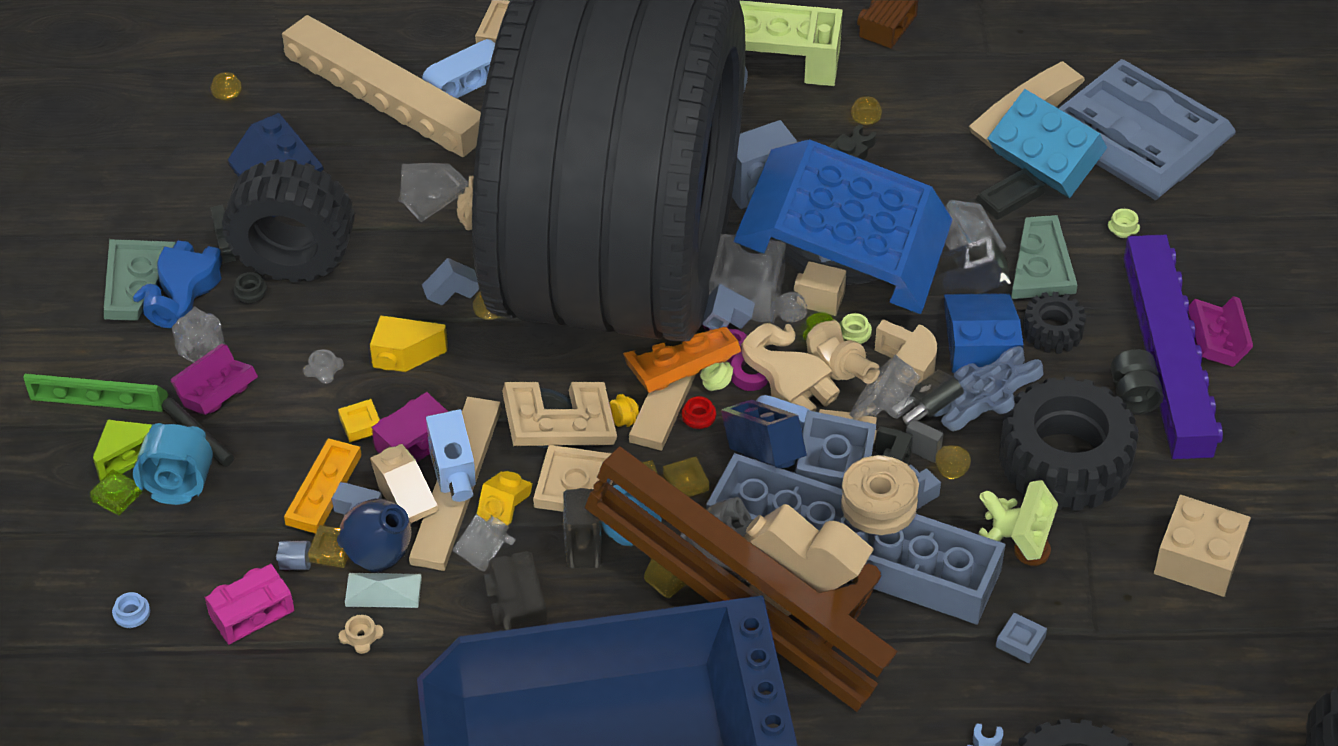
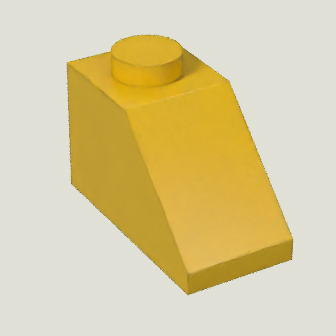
M380 316L370 343L374 368L407 372L447 352L448 349L445 324Z

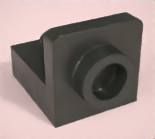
M880 426L876 437V453L896 458L908 465L911 458L912 434Z

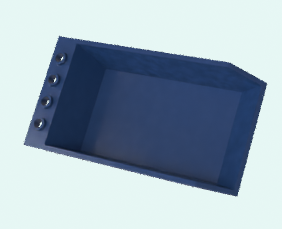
M763 596L460 636L417 678L424 746H798ZM749 628H756V630H754V631H749V630H747V629H749ZM762 659L764 661L758 663L753 660ZM769 691L771 694L763 695L760 692ZM773 723L778 725L777 728H770L767 726Z

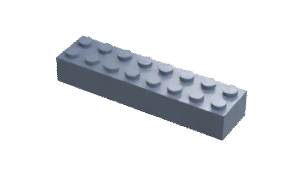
M734 453L709 498L706 509L719 501L739 497L743 501L751 519H755L758 515L765 517L783 504H787L819 531L827 521L843 523L874 548L865 563L877 566L881 572L880 575L882 576L874 589L978 625L1002 569L1005 543L916 514L909 526L897 533L886 535L865 533L853 527L844 517L841 508L842 489Z

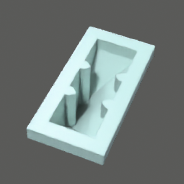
M349 573L345 606L418 608L422 576L421 574Z

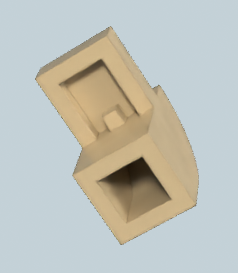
M886 320L881 321L876 328L875 351L893 358L891 381L912 389L935 372L936 339L926 327L920 324L911 332Z

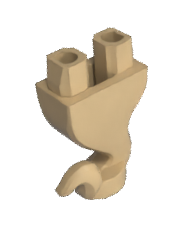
M770 323L757 327L743 341L741 347L742 356L750 367L768 379L772 397L803 406L814 412L817 407L809 400L812 396H815L823 406H828L836 400L840 390L830 378L833 370L823 360L808 353L765 349L766 346L772 344L780 347L792 344L795 340V331L790 324H786L784 330Z

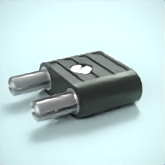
M937 370L905 393L906 398L892 407L890 413L897 419L914 407L913 410L903 416V421L908 426L912 419L918 421L925 415L933 416L964 394V390L953 376Z

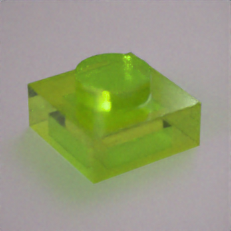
M112 469L90 492V496L94 503L119 516L142 491L137 487L134 480Z

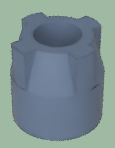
M279 541L276 554L279 569L309 570L312 562L310 541Z

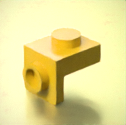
M504 471L498 473L483 483L477 515L497 524L508 526L512 522L515 506L530 496L533 483L521 479V476L514 472Z

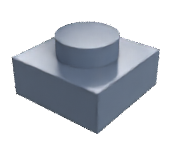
M1013 613L998 636L996 647L1030 663L1046 638L1047 628Z

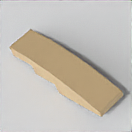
M1062 61L1029 79L995 103L969 126L970 131L993 149L987 138L1024 89L1057 107L1085 79Z

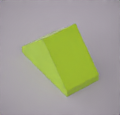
M107 420L93 456L98 477L102 484L134 468L144 437L149 432L151 424Z

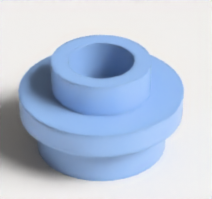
M125 593L115 601L112 610L113 618L121 627H137L148 619L150 615L149 603L138 593Z

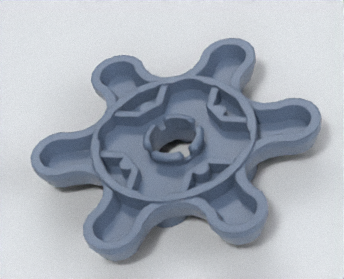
M1017 346L1008 349L995 362L984 367H977L974 363L959 368L953 375L962 386L964 394L933 416L937 417L945 414L941 420L942 424L950 431H957L963 428L970 420L977 418L988 410H994L997 414L1007 413L1015 406L1013 393L1021 386L1034 382L1043 376V364L1039 359L1023 364L1025 361L1024 350L1022 347Z

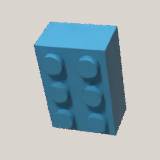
M1026 89L1022 91L987 138L997 154L1021 169H1027L1036 178L1068 198L1073 195L1107 149L1100 133Z

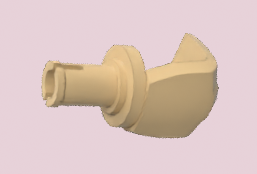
M837 321L819 323L807 334V353L820 358L833 370L830 378L849 380L856 376L867 384L873 383L880 374V370H878L879 365L866 359L865 349L860 343L853 340H843L841 328Z

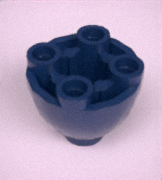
M375 498L356 504L344 515L340 524L337 542L354 563L368 569L372 573H379L384 569L394 566L405 555L412 539L411 522L405 509L398 504L385 499Z

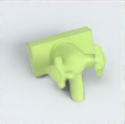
M1042 480L1029 482L1022 506L1014 509L1011 508L1018 504L1015 498L1010 500L998 499L990 491L982 492L980 499L988 509L985 517L987 520L993 518V528L989 532L981 528L979 535L999 542L1003 537H1012L1027 560L1040 559L1058 507L1057 501Z

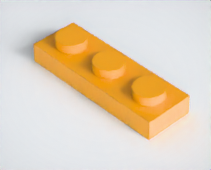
M327 439L284 515L286 526L319 534L333 508L332 497L339 483H347L362 456L359 446Z

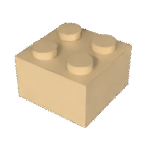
M1180 495L1159 549L1154 574L1225 597L1251 517Z

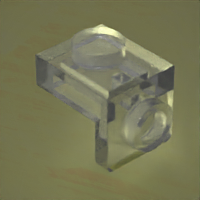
M476 514L453 548V551L485 572L502 544L506 542L512 545L516 539L506 533L509 526L498 518L491 515L489 520Z

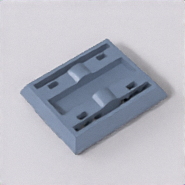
M1123 59L1058 108L1101 134L1107 149L1096 165L1154 200L1160 198L1177 182H1181L1211 157L1236 132L1228 119Z

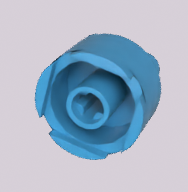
M161 423L152 425L144 437L133 469V478L137 487L141 491L144 487L151 492L152 499L171 505L185 504L190 502L193 496L197 494L199 496L203 490L213 458L212 448L205 439V432L195 426L186 427L176 424L164 425Z

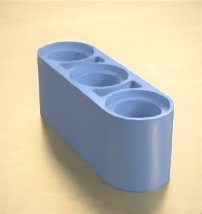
M491 39L480 41L431 65L425 70L422 79L455 98H459L486 85L495 42Z

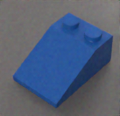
M944 294L952 373L971 363L976 364L977 367H984L995 362L1001 354L1010 348L1017 346L1023 348L1020 319L1010 294Z

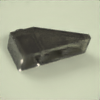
M990 235L942 253L928 296L981 294L1009 284L1010 276L1007 258L993 236Z

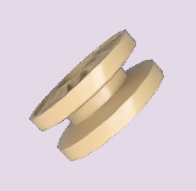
M877 455L865 457L853 463L844 473L842 482L841 508L844 517L853 527L869 534L886 535L897 533L906 528L916 516L919 491L917 476L906 463L893 457Z

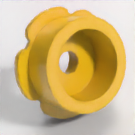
M619 394L616 399L609 402L616 426L627 425V427H630L635 423L639 410L634 399L626 397L624 394Z

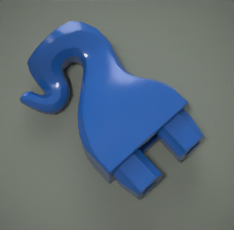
M179 240L172 248L164 247L159 255L157 270L160 286L168 297L162 296L161 289L157 285L147 284L133 296L134 302H139L144 298V315L152 323L163 328L179 326L189 317L194 299L208 293L220 282V267L223 261L220 249L208 246L202 254L195 253L193 246L189 242Z

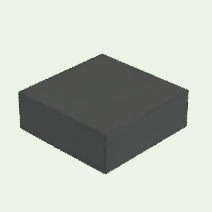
M912 419L906 429V433L912 434L911 452L936 463L941 456L943 432Z

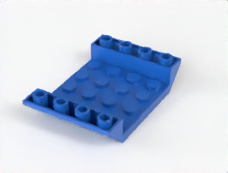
M809 139L771 149L733 242L765 254L769 241L773 237L894 284L895 287L890 303L921 314L953 219L932 186Z

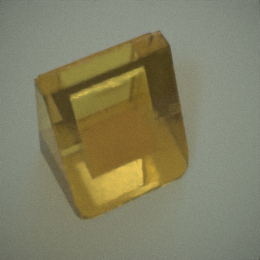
M651 558L645 571L644 579L665 598L672 597L687 585Z

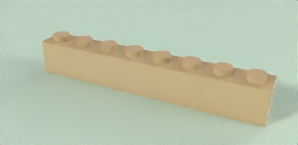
M306 15L282 33L284 52L291 61L301 64L312 73L318 74L333 85L348 91L357 99H362L378 111L390 115L401 124L409 126L422 136L442 145L448 151L465 157L476 148L480 111L309 15Z

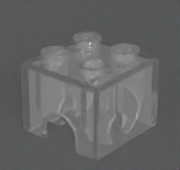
M721 234L709 281V295L720 283L755 303L750 320L775 323L785 277L786 243L770 240L765 254H753L746 252L739 244L733 242L736 235Z

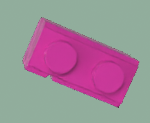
M272 564L262 569H251L242 579L230 585H220L210 595L205 597L210 618L217 629L220 630L228 645L295 611L290 590Z

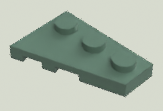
M1058 215L1026 217L1011 298H1030L1036 295L1041 297V294L1045 292L1049 296H1052L1053 292H1059L1058 295H1064V293L1076 294L1077 281Z
M109 239L104 319H139L144 310V298L139 302H134L133 296L144 285L158 284L157 262L159 255L164 247L172 248L175 242Z

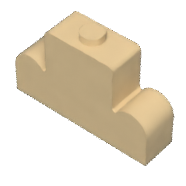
M783 504L765 517L758 515L746 529L747 533L744 536L746 540L818 593L835 590L857 577L874 550L845 524L838 521H827L819 531L787 504ZM752 584L750 585V589H752L758 595L763 596L765 600H767L769 603H771L785 615H791L790 612L781 607L779 604H777L775 601H773L771 598H769L755 586H753Z

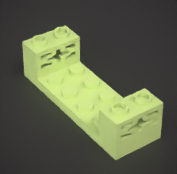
M739 0L745 22V50L806 56L804 83L835 86L841 45L842 9Z

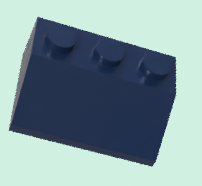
M280 113L251 124L228 158V164L238 177L256 164L262 162L266 165L267 161L279 159V162H285L287 159L297 160V164L305 165V163L314 165V169L319 172L324 170L322 164Z

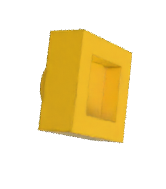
M371 399L338 409L339 417L349 442L373 435L371 427L377 424L380 419Z

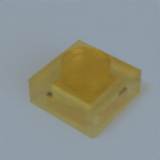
M697 457L663 466L665 480L688 497L709 491V481Z
M319 525L308 552L310 562L341 568L345 567L349 556L338 545L337 536L340 533L339 528Z

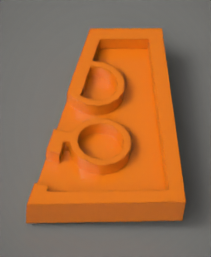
M722 327L695 334L690 341H683L682 344L676 346H666L664 342L653 345V352L636 356L635 350L623 353L629 368L648 393L655 390H662L668 387L670 383L681 378L696 375L700 370L710 365L725 362L731 356L741 352L738 340L728 328Z

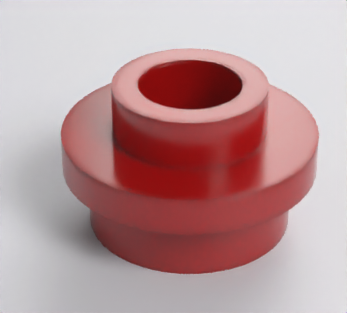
M696 396L689 399L684 405L682 419L689 427L695 429L707 428L716 419V409L709 399Z

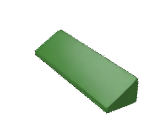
M24 374L23 377L30 400L163 412L162 403L168 397L167 391L158 385Z

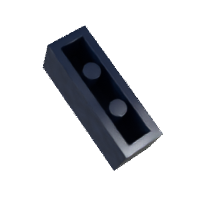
M752 399L721 409L731 450L742 453L744 456L758 459L760 462L771 464L776 468L790 467L795 464L796 459L807 456L800 420L797 414Z

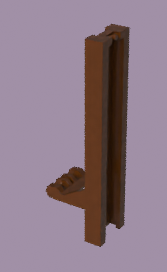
M618 447L603 461L597 475L599 481L593 485L594 490L590 492L584 507L586 510L709 602L760 596L610 485V481L612 480L810 627V630L804 629L764 599L776 652L856 712L859 711L873 694L878 683L832 650L834 646L877 678L884 668L889 666L897 654V650L856 621L860 611L871 596L872 590L882 576L877 566L869 563L865 564L859 575L853 579L849 586L818 593L622 447ZM749 628L747 630L754 631L756 628Z

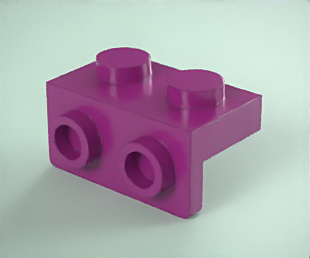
M1233 296L1223 307L1198 299H1194L1189 305L1190 319L1195 323L1197 345L1201 346L1203 358L1234 367L1252 349L1253 342L1240 298Z
M220 344L171 379V383L185 408L206 415L218 410L222 406V402L232 395L243 392L247 389L248 384L258 376L252 365L234 360L228 346Z

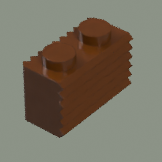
M871 0L870 7L867 10L862 9L858 16L857 25L860 26L859 37L893 48L904 31L916 18L918 0Z

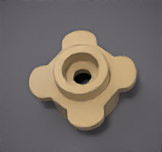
M356 615L346 622L345 630L339 633V640L343 644H350L355 647L357 653L363 654L370 650V645L376 639L382 638L384 632L382 626L375 625L369 616Z

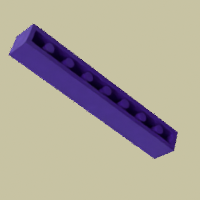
M1167 235L1128 236L1123 260L1145 350L1154 357L1158 371L1157 376L1164 395L1163 402L1159 407L1172 459L1213 458L1217 443L1222 442V425L1215 420V399L1208 394L1209 377L1207 371L1202 370L1201 346L1196 345L1194 341L1195 323L1188 318L1189 302L1188 297L1182 295V274L1180 271H1176L1175 249L1170 248Z

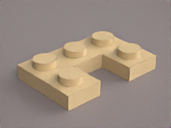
M505 382L502 392L513 446L614 445L617 434L605 383L571 382L568 391L572 409H544L538 382Z

